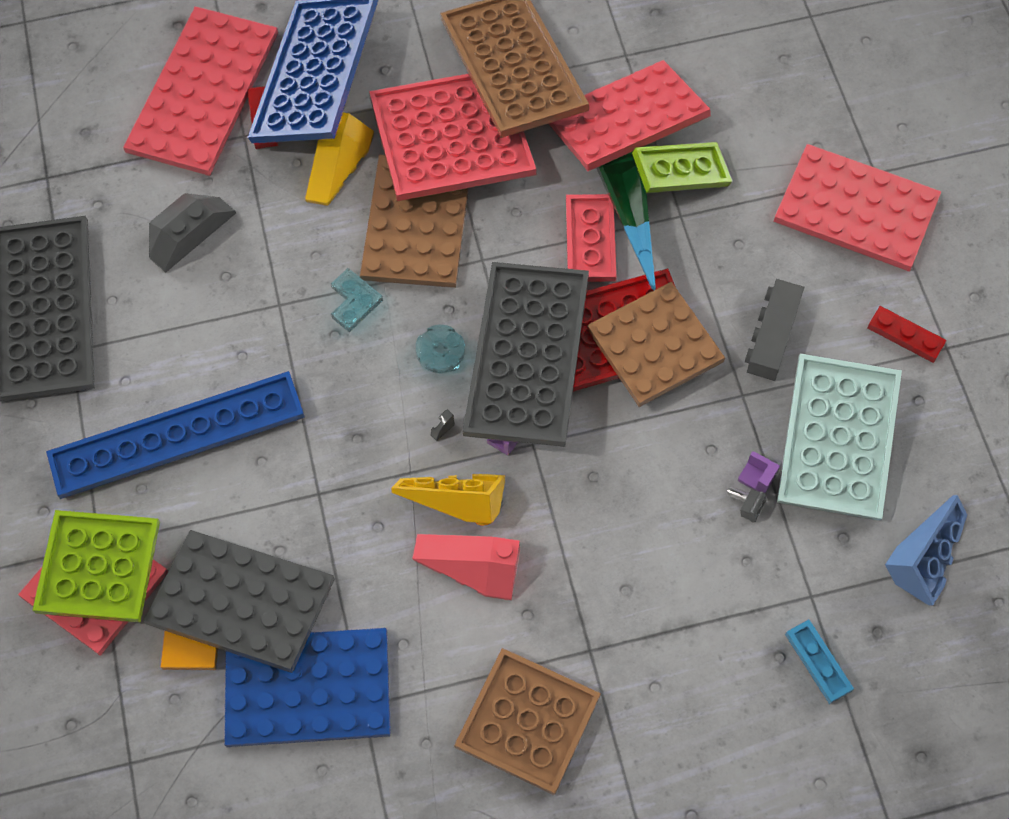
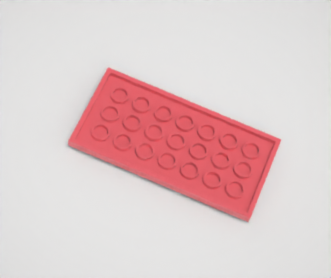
M195 6L123 147L125 153L210 176L248 98L247 89L253 87L278 35L277 27Z

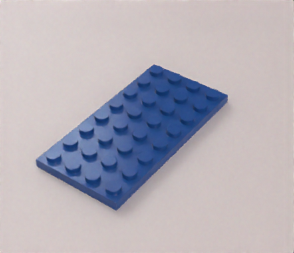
M298 0L295 2L248 135L251 143L335 138L378 0Z

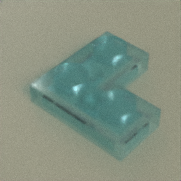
M349 268L331 283L332 289L346 299L331 313L332 319L349 333L383 301V296Z

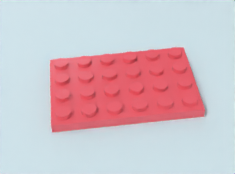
M662 60L585 94L584 96L589 103V111L548 124L585 169L590 171L634 151L636 147L648 145L711 116V111L678 74Z
M807 144L775 215L774 222L910 272L942 191Z

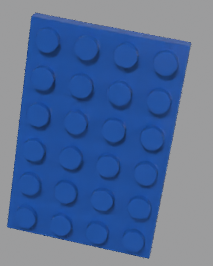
M387 628L310 633L293 673L226 651V747L391 737Z

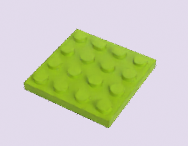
M55 510L32 611L35 614L141 622L160 526L159 519Z

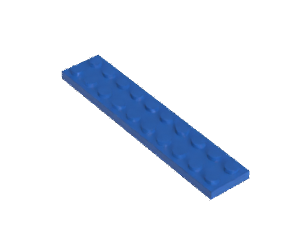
M287 371L48 450L46 453L57 495L60 499L305 418L290 372Z

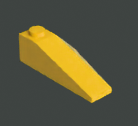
M342 113L334 139H318L305 197L306 202L328 206L343 187V182L349 174H353L356 170V165L361 158H365L369 152L374 131L350 113Z
M472 474V479L458 480L457 475H451L439 481H435L433 477L400 478L391 488V492L463 521L475 522L477 525L484 526L492 524L499 515L505 475Z

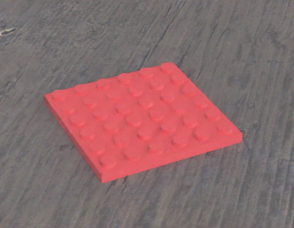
M469 74L369 91L397 201L536 175V167L524 131L501 138Z

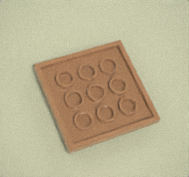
M672 282L587 325L588 332L638 407L718 366L725 360L720 349Z
M502 648L454 747L555 796L601 693Z

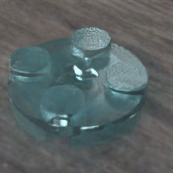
M431 326L427 328V331L422 336L420 334L415 344L416 356L424 370L435 373L455 371L459 368L465 355L464 339L451 326ZM442 344L446 351H443V353H437V351H434V349L438 348V345Z

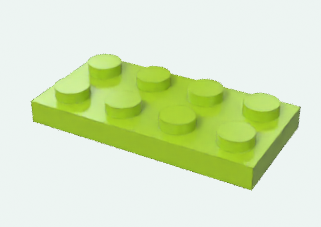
M717 142L636 147L632 152L646 193L728 187L732 182Z

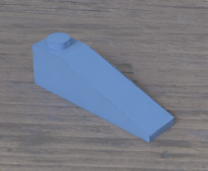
M958 495L950 497L902 541L885 564L897 586L927 605H934L945 586L947 579L943 575L946 566L951 565L954 558L951 556L953 544L959 542L967 518V513Z

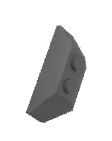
M184 193L149 222V258L166 273L235 215L236 211L220 197Z

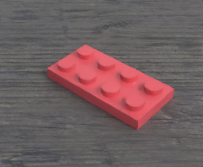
M566 195L567 269L589 271L588 282H616L614 206L609 195Z

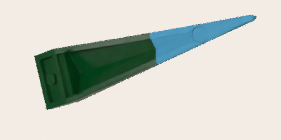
M630 152L597 167V171L651 288L655 290L647 194L633 154Z

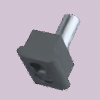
M730 487L727 495L744 502L740 510L741 517L749 519L751 522H756L766 502V494L752 488L749 493H744Z

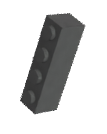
M780 279L775 280L774 287L768 286L764 299L769 301L767 308L762 307L758 321H761L762 324L760 328L755 327L751 341L755 342L754 349H748L744 361L749 363L746 373L773 381L776 380L805 288L804 286Z

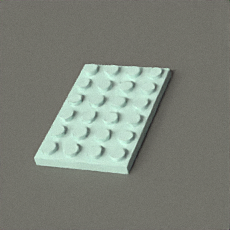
M799 354L777 503L878 521L882 520L902 370Z

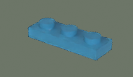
M810 619L786 631L785 636L829 704L854 690Z

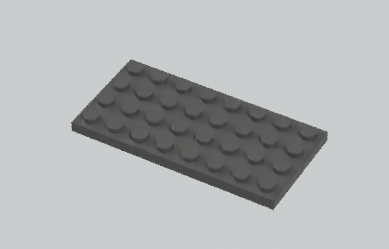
M86 215L0 227V402L95 389L89 233Z
M492 262L462 431L463 436L566 446L589 271Z

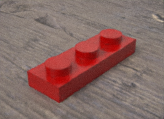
M879 306L867 329L932 363L935 362L947 341L882 306Z

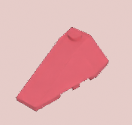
M417 534L413 560L440 574L443 573L455 579L457 583L463 586L464 584L485 597L512 601L520 554V541L488 536Z

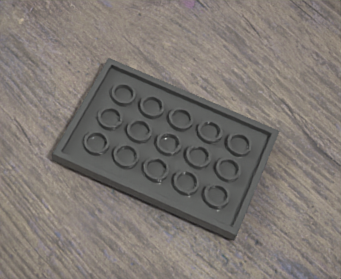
M190 530L150 606L144 622L146 625L293 673L335 579L334 575Z

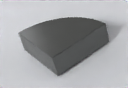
M448 409L439 416L441 420L439 425L431 429L430 435L436 441L455 425L454 415Z

